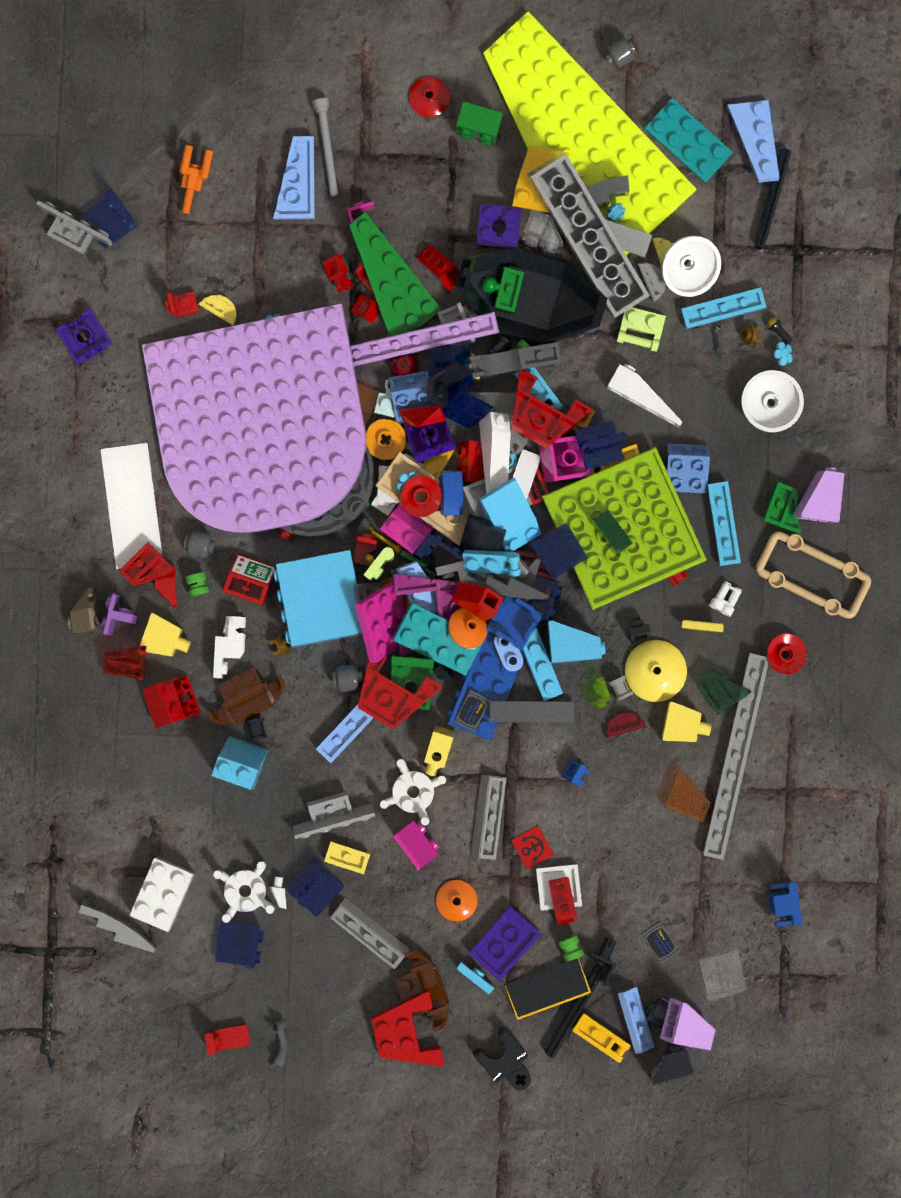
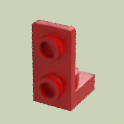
M428 245L417 256V260L438 278L445 289L450 291L456 285L460 271L433 245Z
M171 291L167 292L168 298L164 299L169 314L172 313L175 318L199 313L194 291L173 296Z
M363 533L361 537L357 536L353 563L368 566L363 562V556L366 552L374 551L377 548L378 541L374 540V536Z
M569 877L549 880L557 926L577 922Z
M247 1024L208 1031L204 1034L208 1055L251 1044Z

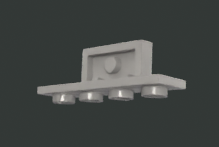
M40 201L36 203L41 210L56 217L47 232V236L83 255L93 237L110 247L113 244L108 238L109 234L103 230L98 229L95 231L91 229V225L86 221L80 220L78 222L74 220L72 214L64 210L62 213L57 211V207L48 201L45 204Z
M347 791L307 802L312 820L294 825L295 839L307 838L311 834L324 833L332 828L346 827L353 822L369 820L375 816L373 804L352 809Z

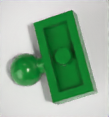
M504 267L500 283H497L496 279L491 276L485 277L482 280L481 287L483 291L487 293L497 291L494 308L512 313L515 312L524 272Z

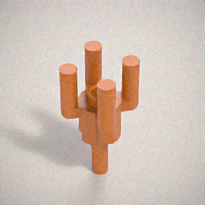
M188 145L184 146L179 169L180 174L183 175L180 187L186 188L181 213L185 214L190 213L194 190L201 191L203 180L208 178L213 151L205 150L201 166L190 164L193 147Z

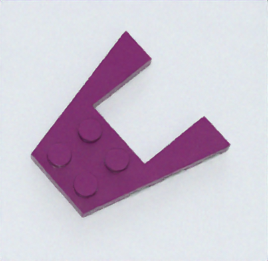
M392 573L394 595L435 591L436 613L447 620L450 619L456 610L463 608L451 601L460 582ZM469 623V628L473 629L472 625ZM398 643L400 657L414 651Z

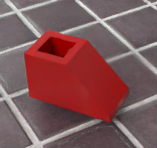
M460 582L451 601L483 621H487L497 614L504 597L488 587Z

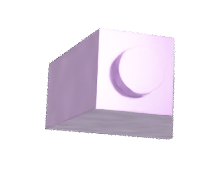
M825 467V471H818L796 508L793 518L839 523L844 473L837 472V468Z
M670 998L660 1039L673 1044L711 1050L715 1029L687 1003Z

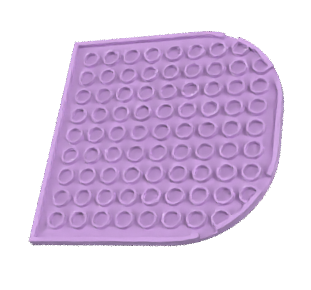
M342 304L142 345L165 475L175 497L194 517L207 525L224 531L236 533L259 532L300 524L318 518L338 505L352 489L362 469L361 466L366 451V432Z

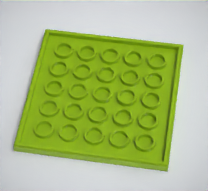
M656 447L542 496L592 610L707 560ZM607 510L610 511L633 542L632 545L616 556L591 523L592 519L599 517Z

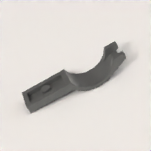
M558 342L468 357V360L472 362V378L562 363Z

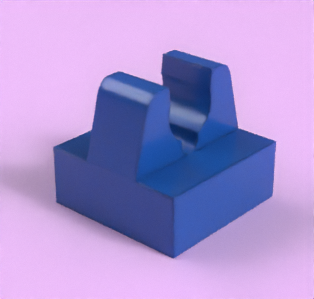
M571 759L561 777L576 785H584L585 782L581 778L584 773L589 775L590 771L586 766Z

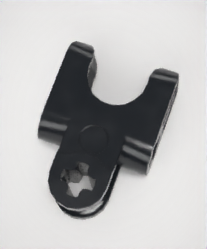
M502 1026L498 1029V1035L505 1045L503 1054L499 1057H490L482 1049L476 1048L472 1051L473 1056L496 1083L505 1077L515 1089L525 1090L531 1083V1076L522 1062L529 1055L510 1032ZM518 1074H519L520 1076L525 1075V1077H524V1081H525V1082L522 1083L521 1081H519V1082L517 1083V1082H516V1080H517L516 1075H518Z

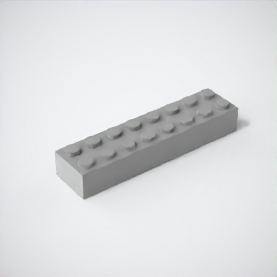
M561 152L527 174L528 178L590 282L608 298L606 308L609 314L615 318L649 297V293L567 154Z

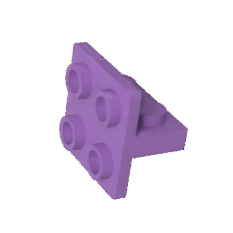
M112 593V597L107 599L106 609H108L107 618H103L101 626L105 635L113 636L116 620L132 624L137 623L138 616L133 615L134 611L119 608L121 596Z

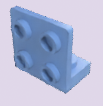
M430 371L389 377L397 423H405L400 414L401 409L435 406L434 403L427 400L428 379L431 378Z
M668 444L667 473L675 491L706 493L710 463L709 445Z

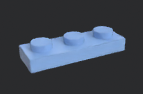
M357 705L316 750L332 763L369 724L373 717L358 709Z
M637 987L618 993L635 1054L654 1048Z

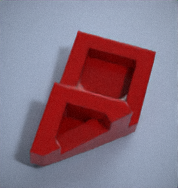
M175 571L172 574L155 579V589L158 591V595L165 598L172 607L177 608Z

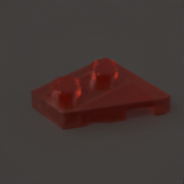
M143 645L106 652L103 658L102 673L143 680L145 676L147 646Z

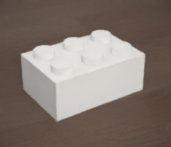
M155 857L130 916L169 932L195 873L162 858Z

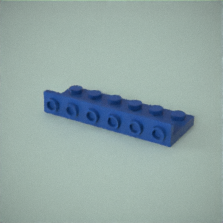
M491 618L485 621L487 623V626L489 625ZM487 630V636L466 676H462L461 680L465 683L462 689H457L454 700L457 701L455 708L450 707L446 719L449 720V725L491 741L498 722H490V703L475 732L454 722L470 690L491 701H506L518 670L508 671L504 668L494 645L496 635ZM501 639V644L507 646L508 642ZM511 657L509 663L515 665L517 663L516 658Z

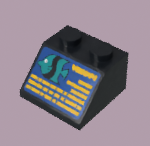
M672 1043L667 1045L668 1048L662 1051L649 1074L653 1085L694 1074L687 1048L684 1045Z

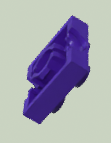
M480 204L476 246L502 248L513 246L518 248L521 208ZM498 216L501 217V222L506 226V229L500 233V236H496L497 233L492 229V225L498 222Z
M91 308L81 313L75 320L55 329L77 365L113 345ZM81 328L82 331L87 330L90 332V339L88 340L91 344L90 346L86 342H79L78 335L80 332L78 329Z
M446 420L420 427L404 425L417 463L456 449ZM427 432H430V434H434V436L431 437L434 446H431L429 439L425 438L427 436Z

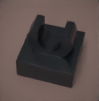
M640 618L632 619L633 628L628 629L631 644L651 639L649 624L642 625Z

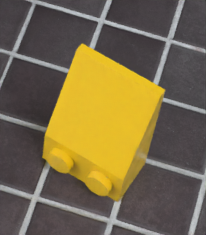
M533 146L528 147L517 181L512 206L549 213L527 174L561 153V151Z

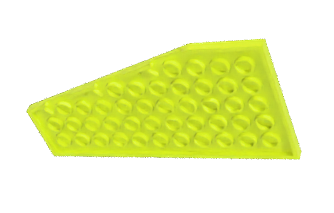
M529 12L522 16L483 53L527 149L529 146L569 153L568 158L586 188L610 178L628 175L629 195L609 197V206H597L604 219L614 222L612 219L607 218V209L613 203L617 205L622 203V207L626 212L615 223L650 234L697 190Z

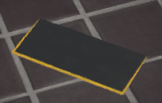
M579 958L505 984L518 1020L591 993Z

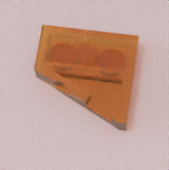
M678 770L664 807L703 823L711 803L684 773Z

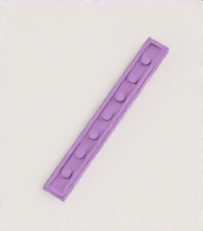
M492 312L350 346L353 364L355 367L499 333L496 314Z

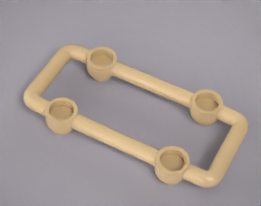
M780 531L772 533L756 565L758 575L767 579L771 587H783L824 607L826 614L831 616L838 614L847 619L855 617L871 586L870 576L860 571L856 563H844L804 543L802 537L797 534L789 536ZM777 540L785 542L791 551L801 550L842 570V574L846 578L856 577L862 580L863 583L850 610L842 608L840 602L836 599L826 600L786 580L784 574L779 571L771 573L765 570L764 567Z

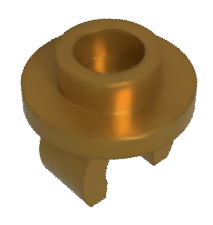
M747 324L741 332L743 342L746 345L762 342V339L756 337V332L762 331V328Z
M281 634L275 640L269 642V645L276 644L278 648L277 651L272 652L273 655H287L290 653L292 646L287 643L285 635Z

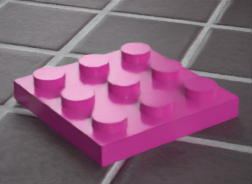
M393 581L355 604L370 663H377L398 649V643L393 641L392 638L406 610L402 595H394Z

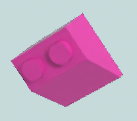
M586 435L559 438L547 449L539 445L544 483L592 475Z
M399 504L382 525L380 531L414 555L434 528L419 517L409 514Z
M413 820L394 834L393 837L417 870H419L438 855L436 850L439 847L432 838L428 840L424 833L427 830L421 822L416 823Z

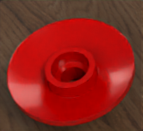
M436 77L420 78L412 85L409 92V102L412 109L420 116L428 118L442 114L450 100L446 84ZM431 92L433 97L428 99L425 94Z
M420 475L410 478L404 484L400 498L402 506L409 514L416 517H426L438 509L442 493L435 480L428 476ZM418 492L423 494V498L420 500L416 498Z
M780 634L774 637L768 645V663L773 670L780 674L791 675L797 673L806 662V647L802 640L793 634ZM783 651L787 653L786 658H783L781 655Z

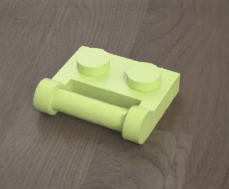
M631 307L624 312L617 342L623 343L624 341L651 348V351L657 352L666 316ZM626 329L654 335V339L649 340L625 334Z
M384 548L364 574L368 580L372 582L373 579L378 580L384 573L383 566L386 562H392L395 558L393 550L391 548Z

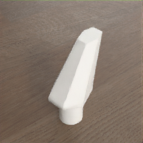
M275 877L274 886H270V890L278 907L286 909L285 888H282L283 877Z

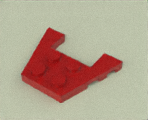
M521 370L518 374L510 428L547 449L585 418L592 408L575 400L568 414L565 415L529 394L538 378L525 370Z
M387 655L377 663H370L368 660L358 709L391 729H395L436 694L442 686L426 677L416 695L412 694L378 673L387 659Z
M426 989L421 994L415 997L412 996L406 999L405 1002L397 1006L394 1005L372 1016L371 1020L379 1058L444 1066L445 1062L441 1046L420 1049L412 1013L433 1009L430 989Z

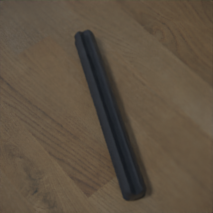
M782 148L780 150L777 161L779 180L772 181L754 242V245L764 248L766 245L792 153L789 149Z
M595 965L587 978L591 993L574 1000L545 1050V1054L549 1057L554 1058L600 981L605 972V969L601 966Z

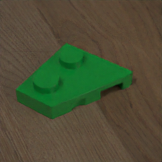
M776 482L762 521L795 534H800L799 520L793 518V514L798 507L797 489Z

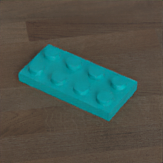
M673 98L644 129L704 184L733 154L726 145Z
M412 602L392 638L393 641L465 676L482 646L481 644L476 648L467 649L457 645L449 634V620Z

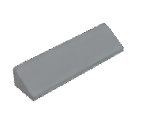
M606 220L624 251L645 258L652 235Z
M481 775L471 857L496 860L506 777Z
M347 898L341 902L330 916L334 922L393 969L399 965L404 959L405 953L410 950Z

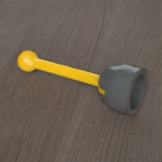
M364 517L356 529L358 533L372 534L392 547L396 553L402 551L400 545L393 544L373 530V523Z

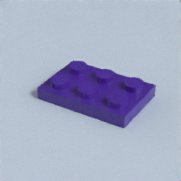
M510 906L471 949L469 954L500 981L539 938L541 933Z

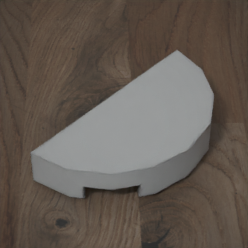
M640 263L637 266L654 303L660 299L665 291L666 284L662 277V271L653 264Z

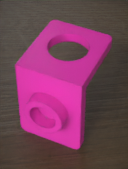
M365 201L353 204L352 208H348L347 213L350 223L353 221L352 214L375 208L374 202L365 203Z

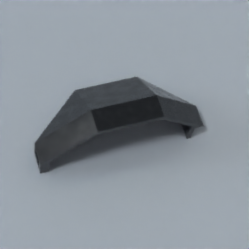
M513 246L464 257L455 285L478 316L495 312L499 333L540 345L554 343L600 327L608 299L569 262ZM504 267L524 272L514 313L494 308L497 291L487 293L481 287L482 280L488 276L495 278L497 283H500Z

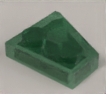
M711 669L695 680V683L717 715L751 693L749 689L715 669Z

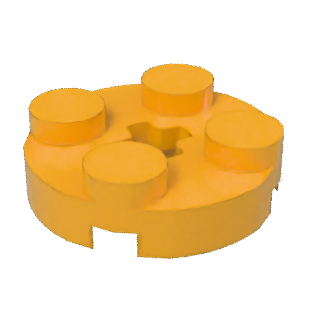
M380 419L369 426L366 433V445L373 457L381 461L393 460L398 452H403L406 446V434L399 423ZM382 435L386 437L391 436L389 445L380 443Z

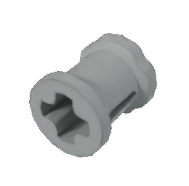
M625 675L608 683L609 686H612L617 696V702L633 695V691L629 690L625 682Z

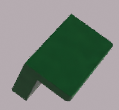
M609 510L599 517L592 519V525L615 556L633 544Z

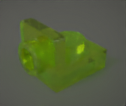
M604 677L595 679L596 683L593 684L596 696H601V699L590 702L591 707L596 706V709L608 706L607 701L611 700Z

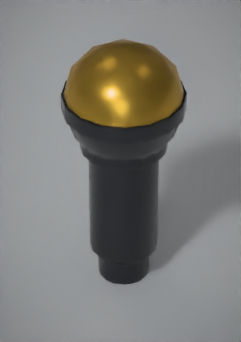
M776 317L768 320V329L776 332L789 345L793 340L782 328L780 320Z
M382 544L374 551L366 552L363 556V562L371 566L382 550L388 548L387 545Z

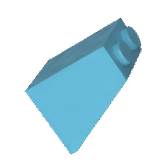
M555 621L547 622L551 663L602 659V655L605 654V642H601L600 637Z
M229 736L218 756L212 776L250 790L255 789L268 749Z

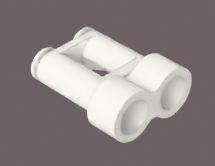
M724 581L716 597L712 598L709 606L731 617L734 612L733 607L742 590L737 587L733 588L730 583ZM730 589L732 593L728 601H725L724 598Z

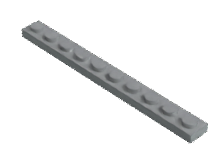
M752 653L748 655L704 846V856L724 860L769 664L765 656Z

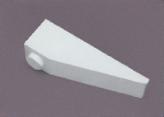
M624 364V366L619 365L607 389L679 428L682 421L649 385L635 373L636 369L627 364Z
M490 412L479 421L486 494L508 481L511 431L509 414Z

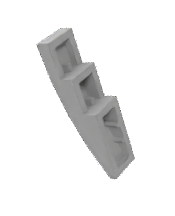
M84 903L81 904L79 913L98 918L96 927L115 932L114 941L153 953L156 951L157 946L125 921L101 909Z

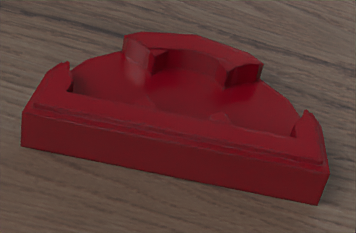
M630 712L619 713L608 722L606 738L645 728L646 725L643 719L636 714Z

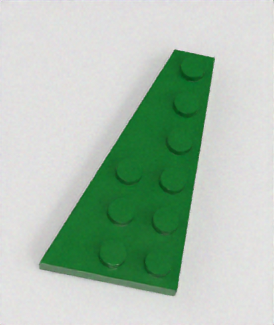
M363 212L348 225L389 337L417 330L441 310L440 306L366 212Z

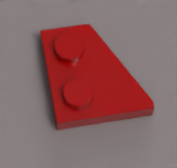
M149 542L119 570L134 587L176 571Z

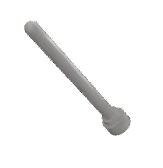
M320 98L312 101L313 109L316 110L319 116L331 197H337L338 188L326 114L330 107L329 99Z

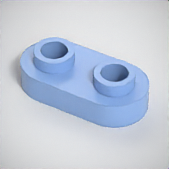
M496 636L494 645L504 668L508 671L519 670L523 665V657L520 650L509 643L507 646H503L501 638ZM511 657L516 658L517 663L515 665L509 663Z

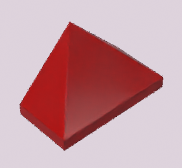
M440 405L400 410L406 426L420 427L446 420Z

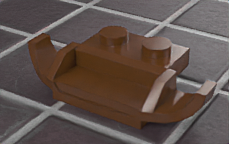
M252 667L217 685L225 703L221 704L223 708L219 710L207 711L210 721L221 725H238L274 707L275 702L281 697L285 688V682L281 674L270 684L262 683L256 669Z
M413 950L407 952L405 957L409 958L413 966L410 969L411 973L394 979L402 1003L412 996L415 997L421 994L422 991L430 989L433 1009L412 1012L413 1017L427 1013V1016L431 1015L433 1020V1032L441 1030L445 1027L448 1019L450 1001L436 963L433 964L420 951Z

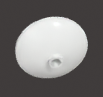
M701 236L683 237L674 242L664 255L661 266L663 280L668 288L678 295L686 297L700 295L707 291L717 280L721 270V257L716 246L708 239ZM689 259L688 264L684 265L685 260Z
M769 370L755 375L746 384L742 393L741 405L746 419L754 427L765 432H780L791 427L798 420L803 410L804 398L799 384L793 377L781 371ZM769 399L773 400L774 406H768L767 401Z

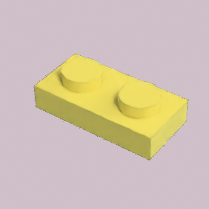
M331 841L324 862L364 874L370 854Z

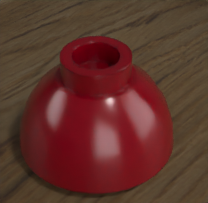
M412 354L393 357L389 364L390 372L393 376L417 373L418 362Z

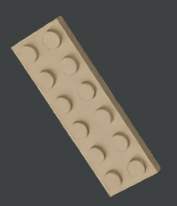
M398 452L375 486L402 505L401 491L396 488L397 483L401 482L399 476L402 473L408 474L410 471L416 473V476L423 475L432 478L438 485L440 481L404 454ZM422 492L417 493L416 498L418 500L423 498ZM463 498L462 515L443 516L440 513V503V506L433 514L419 517L460 546L468 514L471 513Z

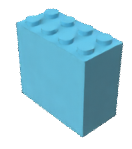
M350 550L276 564L277 569H274L273 572L275 582L280 583L281 590H277L279 602L284 604L285 610L281 611L283 623L288 625V631H285L288 644H291L292 647H299L362 634L355 607L357 601L354 585L357 584Z

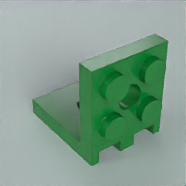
M392 656V682L404 689L408 682H414L417 685V690L413 694L416 695L426 677L432 680L434 660ZM431 698L418 709L430 710Z

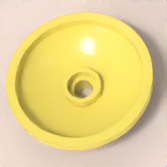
M650 640L641 643L632 650L625 664V677L629 688L641 699L651 702H661L674 697L683 687L687 676L686 662L681 652L672 644L661 640ZM654 667L660 668V674L656 675L653 673Z

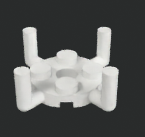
M399 759L397 766L402 775L394 783L393 796L382 800L380 806L385 809L397 804L404 811L418 812L421 823L428 825L429 817L425 809L433 800L434 787L444 784L446 778L445 776H439L430 780L421 772L409 771L405 760ZM410 786L419 788V795L417 797L411 798L407 794Z
M260 861L254 871L241 870L231 876L220 869L214 872V878L221 879L226 883L224 896L230 907L222 917L225 923L229 922L237 911L250 912L259 906L266 909L268 914L275 911V906L265 899L266 886L260 876L267 866L265 861ZM242 885H248L251 888L249 896L244 897L240 894L239 889Z

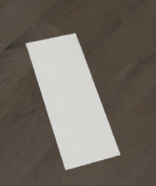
M142 443L100 449L116 569H121L147 542L162 555L148 444Z

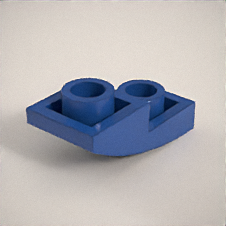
M460 470L441 471L439 484L442 493L440 513L443 516L462 515V472Z

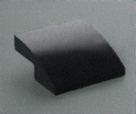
M468 514L459 550L462 553L465 550L501 552L507 530L489 525L487 519Z

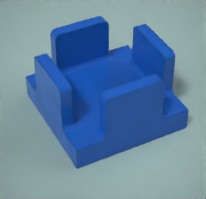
M506 596L497 614L491 618L486 629L522 651L542 619L543 614L518 598Z
M788 880L768 884L769 889L784 888L783 892L769 894L771 913L775 914L776 917L788 916L786 920L773 921L774 926L801 925L802 917L797 882Z

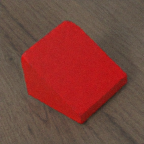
M360 294L351 312L373 324L380 310L375 300Z

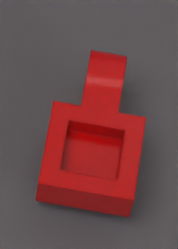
M341 254L334 255L322 262L329 281H335L338 292L348 291L353 288L350 279L345 277L348 270Z

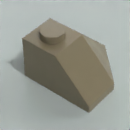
M88 588L70 611L71 617H68L69 629L73 630V633L100 630L96 594L93 588Z

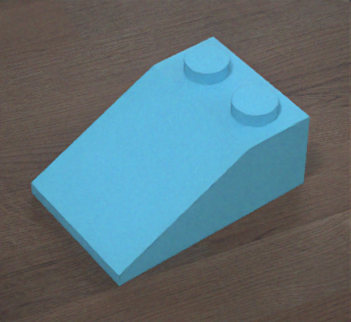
M515 478L479 498L488 524L507 530L501 549L503 552H513L541 535L537 520Z

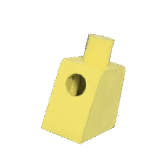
M151 613L138 650L173 657L176 649L187 653L191 641L181 638L183 629Z
M668 702L661 740L696 742L698 734L710 735L712 724L700 722L702 713L674 702Z
M435 725L424 761L428 763L426 774L437 777L440 767H445L455 731ZM434 752H439L441 756H436Z

